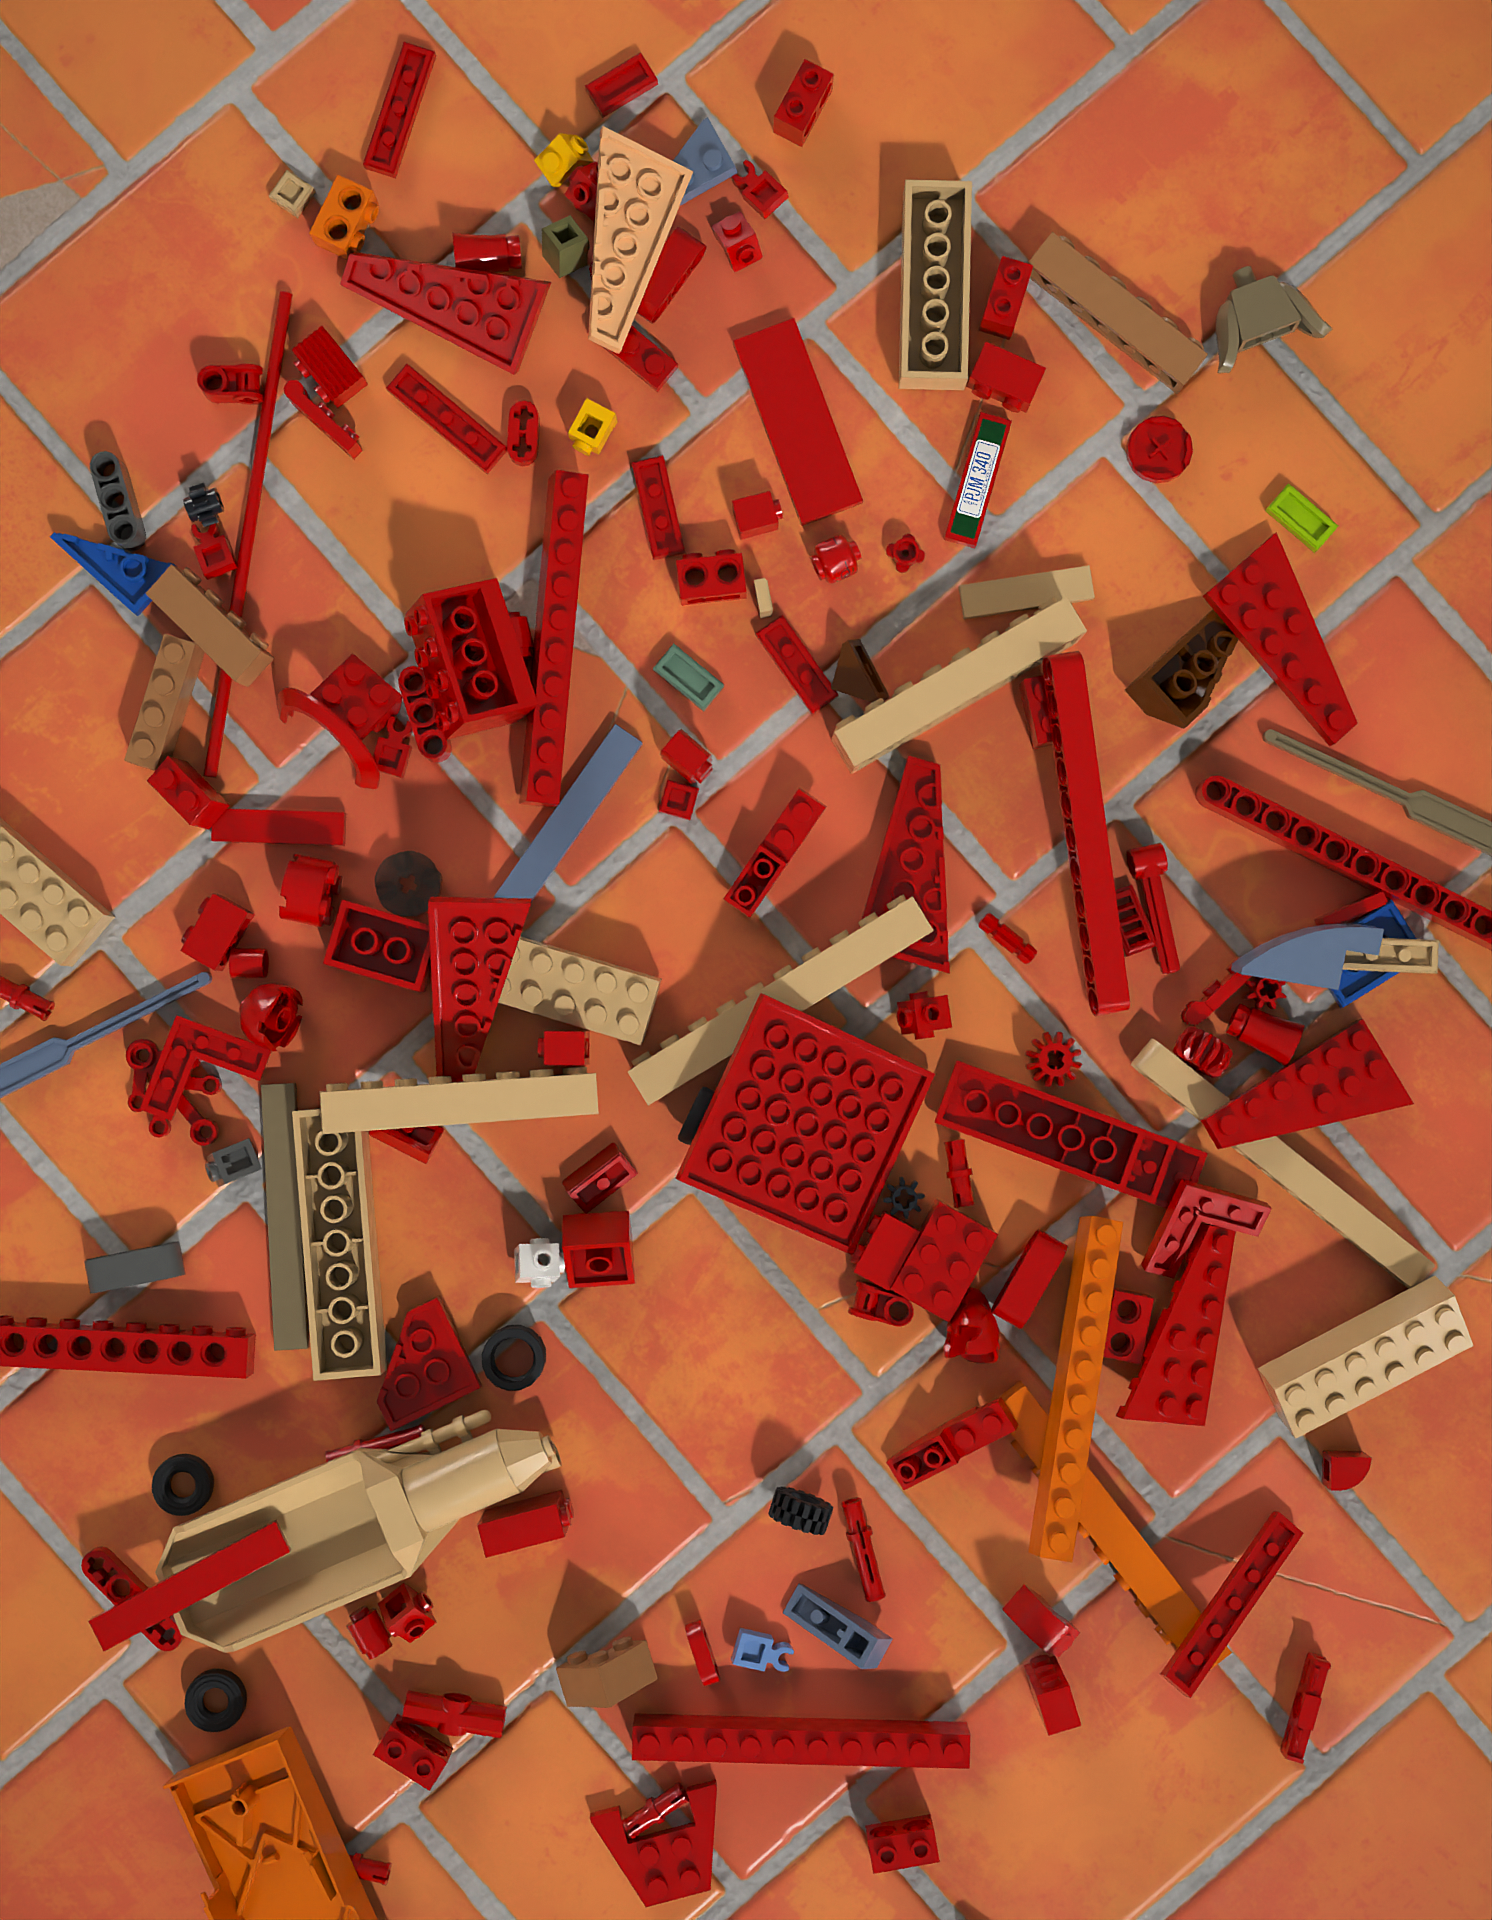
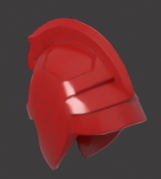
M968 1288L961 1301V1306L947 1324L944 1356L945 1358H953L960 1355L969 1362L981 1364L994 1363L999 1358L1000 1331L997 1321L991 1312L992 1308L988 1299L976 1288Z

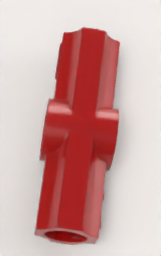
M408 1690L403 1708L402 1722L435 1727L440 1733L449 1736H463L471 1733L501 1738L507 1706L472 1701L470 1696L461 1693H445L441 1696Z

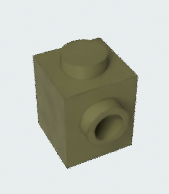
M571 216L542 228V256L559 278L587 266L588 250L590 248L589 241Z

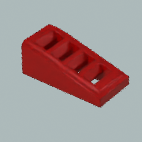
M1133 885L1115 890L1117 900L1127 896L1130 900L1129 903L1118 906V914L1132 908L1135 914L1119 920L1124 957L1158 946ZM1138 922V928L1127 932L1123 931L1122 926ZM1142 934L1144 940L1129 945L1128 938Z

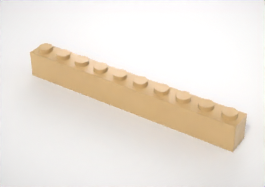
M904 895L899 896L887 904L889 911L880 917L875 912L858 922L861 928L849 935L848 931L844 930L830 939L832 946L823 952L817 947L803 955L801 959L804 963L797 968L792 969L790 965H787L773 974L775 981L766 987L761 982L744 992L747 998L740 1003L735 1004L733 999L716 1009L719 1015L709 1022L704 1016L688 1026L691 1033L679 1039L677 1034L660 1043L663 1049L660 1052L651 1056L649 1051L631 1061L634 1068L627 1072L647 1105L652 1104L732 1055L760 993L802 1012L933 932V928L913 896L909 899H906Z

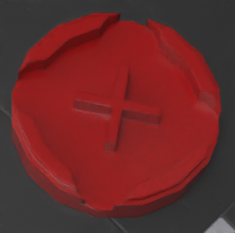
M1166 416L1150 417L1138 424L1131 432L1126 445L1127 461L1132 471L1141 479L1152 483L1169 482L1179 477L1189 465L1193 454L1190 434L1186 432L1179 421Z

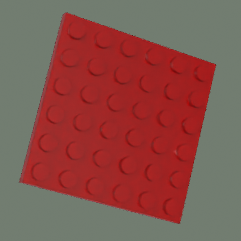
M760 993L676 1175V1179L853 1255L935 1074Z

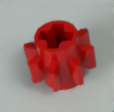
M1255 977V980L1244 983L1249 987V993L1244 998L1254 999L1256 1001V1009H1261L1264 1002L1267 1003L1270 1009H1276L1275 1000L1287 997L1284 993H1281V986L1285 985L1286 981ZM1264 984L1271 986V990L1267 991V995H1261L1259 991L1264 987Z

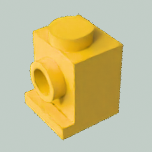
M586 398L568 432L570 440L574 442L572 447L587 456L591 452L599 455L612 429L618 423L616 413ZM591 428L598 431L594 438L586 435V432Z

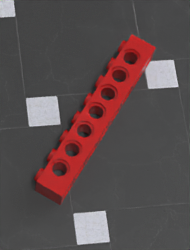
M0 1315V1366L242 1379H246L254 1373L256 1334L246 1333V1328L227 1327L226 1332L213 1331V1326L207 1325L193 1326L192 1330H180L179 1324H160L159 1329L146 1328L147 1323L128 1322L126 1327L113 1326L114 1322L108 1320L93 1321V1325H80L79 1319H60L59 1324L47 1323V1318L29 1317L26 1318V1322L14 1321V1316ZM15 1333L23 1337V1349L18 1348L14 1344L13 1338ZM48 1335H52L57 1339L58 1347L56 1351L48 1347L46 1342ZM81 1336L90 1340V1352H85L81 1349L79 1344ZM114 1338H118L124 1343L125 1349L123 1354H119L113 1349L112 1342ZM147 1340H152L157 1344L158 1353L156 1356L147 1352L145 1348ZM180 1341L190 1345V1357H184L180 1354L178 1349ZM213 1343L223 1346L225 1350L223 1359H218L212 1354L211 1347Z

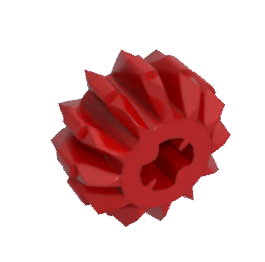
M1196 1027L1186 1028L1179 1035L1173 1049L1174 1054L1195 1071L1208 1075L1211 1078L1220 1077L1223 1071H1226L1233 1055L1232 1050L1221 1039Z
M1044 1032L1042 1034L1044 1045L1039 1040L1033 1039L1031 1043L1038 1049L1037 1052L1030 1050L1025 1052L1026 1056L1035 1058V1062H1030L1025 1067L1027 1070L1038 1068L1033 1074L1032 1079L1038 1081L1045 1075V1087L1052 1085L1053 1078H1055L1058 1087H1063V1074L1068 1079L1074 1080L1076 1076L1069 1070L1070 1067L1080 1069L1082 1066L1080 1062L1072 1061V1057L1081 1055V1050H1069L1075 1042L1073 1038H1068L1062 1044V1032H1056L1053 1041L1049 1032ZM1049 1052L1053 1054L1058 1052L1060 1054L1057 1058L1060 1063L1058 1067L1055 1065L1048 1067L1047 1063L1050 1059L1047 1057V1054Z

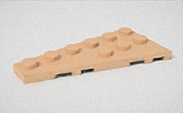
M604 126L600 130L588 340L619 354L693 171Z

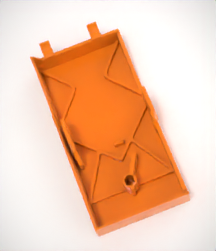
M291 1726L181 1770L162 1786L163 1790L170 1789L215 1890L209 1898L206 1892L200 1893L205 1905L203 1910L209 1920H378Z

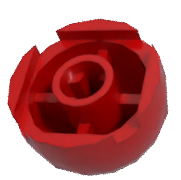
M278 983L263 984L253 989L241 1002L239 1008L241 1029L248 1040L273 1052L277 1051L276 1048L278 1046L285 1048L295 1037L302 1020V1016H296L298 1005L303 1006L300 992L293 987Z

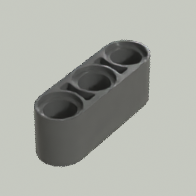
M107 451L99 452L91 459L90 472L107 532L110 538L123 549L136 551L145 544L146 531L128 469L112 453ZM115 464V470L112 475L104 477L103 472L106 466ZM124 495L123 504L118 508H113L112 503L115 497ZM132 526L133 533L131 537L122 540V531L126 527Z
M180 1241L84 1260L90 1293L139 1285L186 1274Z

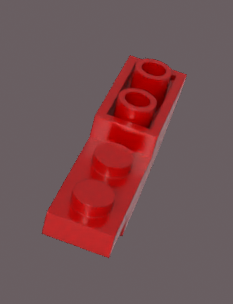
M799 788L723 899L751 918L827 806Z
M999 1397L980 1408L975 1406L949 1420L892 1456L886 1463L902 1489L906 1490L958 1464L962 1457L1016 1431L1019 1424L1002 1397Z

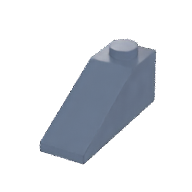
M803 1584L797 1585L783 1611V1614L861 1669L877 1668L893 1638L867 1620Z

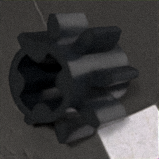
M205 483L189 487L190 496L183 498V502L192 522L199 520V522H202L203 527L218 523V513L224 512V506L217 489H208Z
M899 1177V1185L895 1187L891 1184L886 1185L891 1194L888 1197H884L883 1201L893 1203L894 1206L890 1210L891 1215L896 1214L900 1210L903 1211L904 1218L908 1219V1211L912 1209L918 1212L921 1211L917 1205V1200L924 1198L925 1194L914 1191L918 1185L917 1181L914 1180L908 1186L905 1184L903 1177ZM903 1189L909 1195H912V1199L907 1200L906 1206H902L897 1200L895 1201V1197L900 1196Z

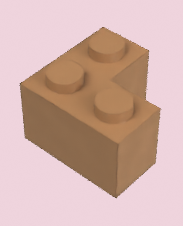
M624 1637L612 1643L613 1648L607 1651H598L593 1654H587L586 1651H578L567 1656V1662L556 1668L567 1707L610 1708L656 1681L658 1678L647 1641L632 1640L631 1637Z

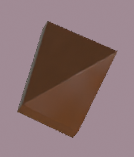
M849 640L843 643L831 689L869 702H874L880 698L883 700L889 698L890 696L861 640Z

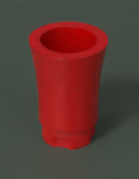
M452 232L455 267L490 273L509 272V268L522 269L519 235L506 237V234L471 235Z
M1239 1003L1231 1016L1226 1033L1237 1037L1238 1041L1254 1047L1283 1066H1286L1299 1044L1305 1025L1282 1019L1254 1007L1250 1009Z

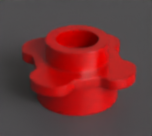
M911 534L903 535L902 539L898 540L895 544H889L886 548L887 556L892 557L896 563V570L900 573H906L910 566L915 563H922L925 558L924 551L919 550L915 537ZM908 551V556H903L902 552Z

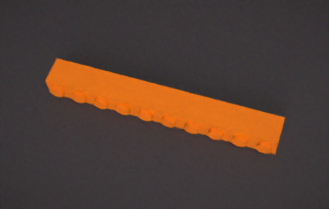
M1097 1216L1079 1217L1028 1553L1041 1558L1073 1562L1122 1236V1221Z
M1020 1380L999 1397H1002L1019 1424L1016 1431L1011 1433L1015 1438L1011 1445L1022 1459L1026 1456L1030 1457L1036 1465L1031 1470L1039 1480L1049 1416ZM1087 1466L1077 1530L1084 1539L1090 1535L1096 1542L1097 1546L1093 1550L1104 1565H1107L1109 1562L1113 1564L1118 1571L1113 1576L1124 1591L1127 1592L1131 1588L1137 1595L1138 1599L1134 1603L1147 1619L1151 1615L1159 1624L1154 1629L1165 1644L1168 1645L1173 1642L1178 1648L1202 1613ZM1227 1646L1212 1668L1232 1653Z

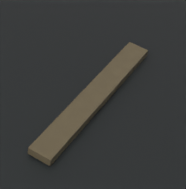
M296 1083L261 1085L274 1351L308 1349L310 1347L308 1306L292 1111L298 1110Z

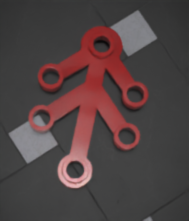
M148 1039L135 1040L126 1050V1061L134 1069L132 1094L128 1098V1106L134 1112L143 1111L135 1106L134 1100L137 1096L144 1098L148 1074L152 1077L162 1052L154 1042ZM142 1049L147 1050L149 1054L145 1062L139 1058V1052ZM200 1059L196 1060L193 1069L199 1067L201 1064ZM208 1075L203 1078L189 1077L185 1090L202 1091L206 1095H215L221 1091L222 1081L215 1075ZM209 1079H213L216 1082L214 1091H209L206 1088V1082ZM183 1094L177 1109L191 1125L190 1137L192 1141L201 1146L214 1143L219 1136L217 1123L211 1119H204ZM153 1114V1120L149 1123L150 1134L158 1138L167 1136L171 1131L170 1121ZM158 1121L163 1122L165 1125V1130L161 1134L155 1130V1124ZM205 1125L209 1126L212 1131L208 1138H205L201 1133Z

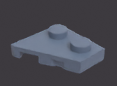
M708 117L703 119L673 160L693 171L680 206L738 173Z

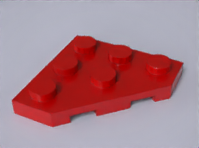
M439 1296L407 1312L400 1337L395 1346L376 1402L390 1431H393L482 1387L480 1379Z

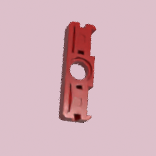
M1310 1652L1307 1653L1280 1748L1285 1759L1301 1764L1305 1761L1303 1759L1320 1708L1321 1694L1327 1673L1331 1668V1663L1327 1661L1326 1657Z

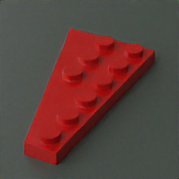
M429 898L428 917L436 1077L451 1076L452 1082L463 1081L462 1075L475 1074L532 898Z

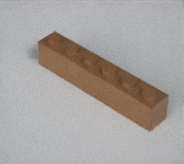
M1052 232L1028 261V264L1034 265L1030 276L1032 281L1176 394L1180 392L1208 354L1204 351L1203 345L1198 340L1192 337L1187 338L1179 332L1177 325L1171 319L1160 317L1152 310V306L1147 300L1132 295L1126 290V285L1115 276L1110 277L1104 273L1095 259L1090 256L1084 257L1076 251L1074 244L1065 236H1057Z

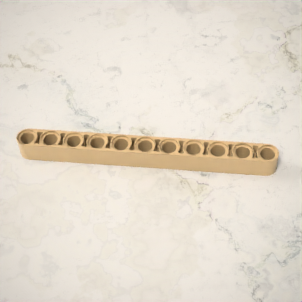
M1152 1038L1131 1063L1132 1067L1199 1121L1231 1101L1166 1047ZM1274 1136L1231 1146L1408 1289L1423 1282L1435 1267V1264L1278 1137Z

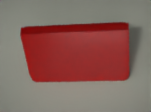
M440 1126L372 1130L368 1134L427 1164L444 1132V1128Z
M613 1142L565 1178L562 1184L570 1197L587 1214L635 1177L638 1172Z

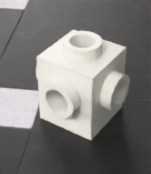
M548 1238L531 1239L530 1244H519L514 1249L515 1283L531 1282L532 1288L550 1287L551 1282H555L560 1277V1273L565 1271L563 1252L559 1253V1243H550Z

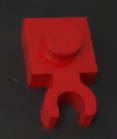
M745 160L743 165L748 174L744 177H739L737 174L731 176L733 184L739 189H744L741 192L743 199L766 219L789 198L788 192L766 170L757 176L754 165L750 161Z
M216 523L210 525L209 530L205 533H201L196 524L191 525L193 535L201 543L193 548L202 573L207 580L238 568L229 542L224 534L219 536L220 530Z
M391 716L387 721L389 737L388 739L378 737L373 758L379 772L404 778L412 751V746L404 744V741L411 736L413 730L410 721H407L405 729L397 732L395 730L397 718Z

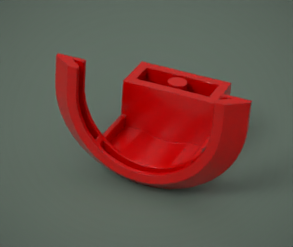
M353 653L310 694L289 687L282 689L278 693L277 708L279 718L283 723L287 722L288 715L294 716V711L303 713L315 720L340 743L349 755L356 770L355 784L360 788H378L380 772L374 758L362 740L372 730L378 734L387 725L388 719L391 716L395 717L400 712L403 695Z

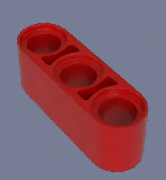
M680 226L673 231L664 243L637 310L640 316L652 324L662 315L699 264L707 249L705 244Z
M410 666L403 669L400 673L398 684L403 695V701L418 749L429 761L435 763L443 762L451 754L450 739L446 740L443 731H440L437 727L435 713L437 711L433 699L430 700L426 694L424 671L419 667ZM412 677H423V685L419 690L410 691L408 689V682ZM424 707L432 708L433 716L430 721L425 723L419 722L418 712ZM434 738L441 739L443 742L441 751L437 754H429L427 745L430 740Z
M1037 1229L998 1294L991 1312L1018 1329H1022L1063 1260L1068 1245Z

